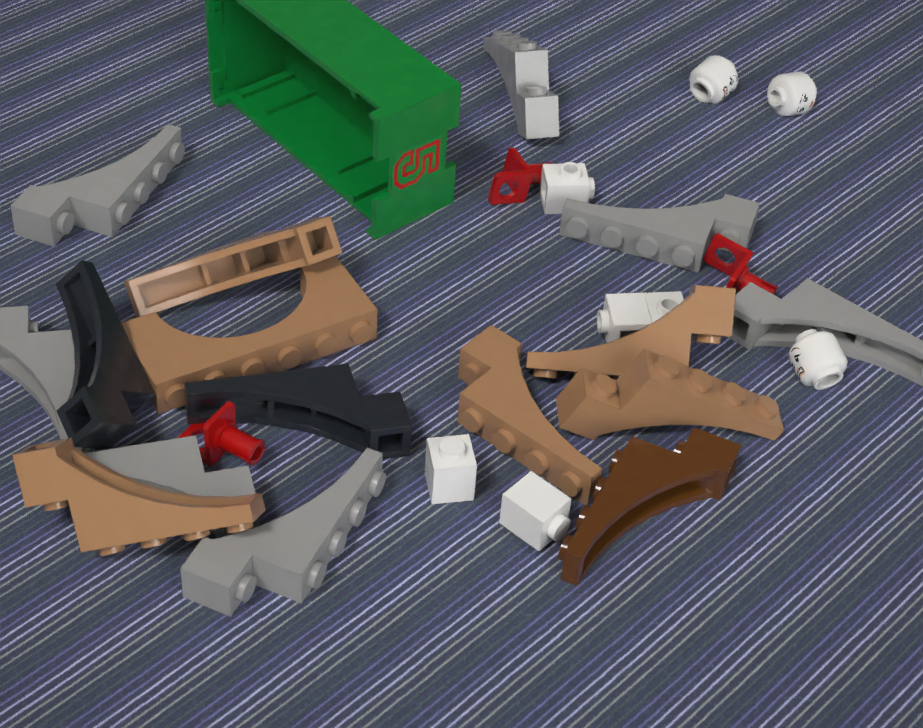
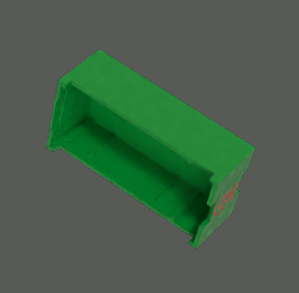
M205 0L210 101L217 107L230 103L370 220L371 226L366 228V233L377 240L454 203L456 164L453 161L446 163L447 132L459 126L462 95L461 83L347 0Z

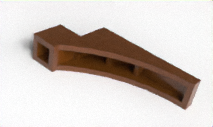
M695 427L686 442L679 440L674 452L632 436L623 451L617 449L609 466L610 474L608 478L601 477L597 482L592 497L594 502L591 507L583 506L576 522L575 529L577 531L575 535L571 536L568 534L563 540L558 554V559L563 561L561 580L577 586L589 567L612 543L627 531L649 518L672 508L699 500L714 498L721 501L734 475L741 444Z

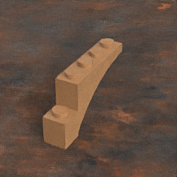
M331 216L311 218L280 230L260 232L123 282L137 318L247 282L299 267L309 266L342 253Z
M691 286L690 295L658 320L632 334L609 343L580 350L526 352L525 368H534L533 376L557 378L558 370L573 372L574 377L583 367L598 374L613 375V379L617 380L643 349L659 355H666L676 362L689 366L691 334L697 335L696 342L720 344L721 337H732L736 288Z
M490 325L460 348L458 378L469 386L460 392L457 422L463 425L469 432L477 434L494 445L500 452L509 455L536 475H540L560 488L566 495L588 506L593 502V493L597 482L601 478L602 468L581 454L564 439L537 406L525 383L520 367L522 343Z
M646 349L642 350L617 380L582 367L556 397L559 428L591 440H595L599 435L611 432L662 425L721 427L752 433L774 441L784 432L779 407L772 398L756 394L741 388L734 382H726L707 374L701 369L691 368L674 361L666 355H659Z
M72 438L30 445L12 455L25 508L43 505L44 511H52L69 506L81 552L98 550L100 556L110 555L124 550L127 544L140 542L141 548H150L166 543L168 541L167 537L183 535L185 541L196 540L208 536L212 529L226 527L227 533L241 532L254 526L253 522L266 511L262 493L240 496H199L168 491L140 483L107 468L74 447Z

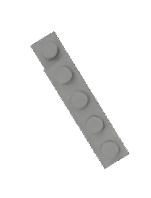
M511 30L493 31V37H484V50L495 61L505 82L515 114L518 134L525 139L558 137V95L549 91L548 50L538 46L537 41H529L527 37H520V34H512Z
M168 124L159 134L138 150L96 171L48 185H30L10 205L15 235L53 247L56 246L65 234L70 233L73 226L114 237L120 228L130 221L131 216L139 206L146 203L152 191L164 182L171 169L182 161L185 146L182 143L181 128Z
M725 194L721 199L696 205L638 209L590 204L567 198L562 207L559 235L699 273L704 261L703 258L715 234L719 233L747 249L754 231L760 203ZM718 248L719 250L732 253L730 250L726 248Z
M808 278L783 300L752 282L735 295L732 337L728 338L749 350L759 346L792 347L796 343V337L806 330L826 331L832 333L837 338L845 356L874 364L923 386L922 340Z
M29 306L1 307L0 370L22 385L38 401L50 417L60 440L67 439V434L56 410L68 401L72 389L75 371L71 330L40 332L39 322H31ZM76 447L83 453L92 452L91 448Z
M196 435L84 453L119 474L140 483L168 491L199 496L256 494L249 466L205 473ZM259 517L253 522L254 526L252 528L259 526ZM226 527L210 530L215 535V539L236 534L227 533Z
M366 448L354 465L332 486L308 503L282 517L229 536L216 539L203 537L180 568L183 597L230 617L241 602H247L251 598L256 585L302 604L312 588L318 589L326 574L327 565L332 557L337 558L342 553L347 541V534L353 526L358 527L361 524L367 510V504L372 496L378 497L386 481V473L382 472L383 453Z

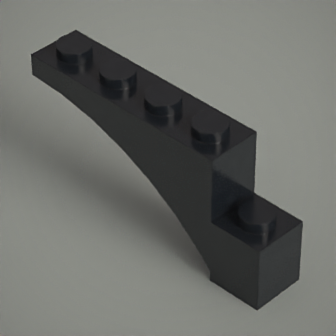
M81 260L56 283L70 323L75 359L74 378L68 401L56 412L67 437L72 438L74 447L108 450L137 426L132 414L150 400L155 393L93 262Z
M349 363L184 383L187 424L205 423L225 403L230 401L235 404L236 422L275 425L305 431L334 440L361 453L366 448H370L383 453L382 459L410 456L412 423L401 392L359 396Z

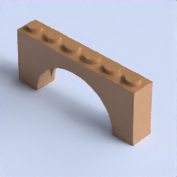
M333 256L312 265L300 267V295L303 298L301 303L289 316L279 323L255 333L224 338L197 336L170 326L156 312L122 322V325L155 393L150 402L156 412L161 414L185 405L184 383L284 371L376 339L378 309L338 258Z

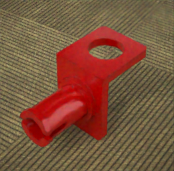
M509 148L502 172H497L494 175L488 202L491 205L525 203L530 185L541 183L542 165L552 164V162L527 164L516 148ZM504 183H507L512 190L507 195L499 194V190Z
M719 233L715 234L703 260L731 276L726 288H736V291L739 292L752 282L773 295L778 286L748 271V264L754 252ZM718 248L730 250L735 257V261L732 263L723 262L718 258L716 250Z
M230 401L225 403L205 423L191 424L177 437L182 438L204 434L205 447H199L202 462L210 467L226 452L253 466L262 458L266 447L264 446L265 441L257 439L237 428L235 404Z

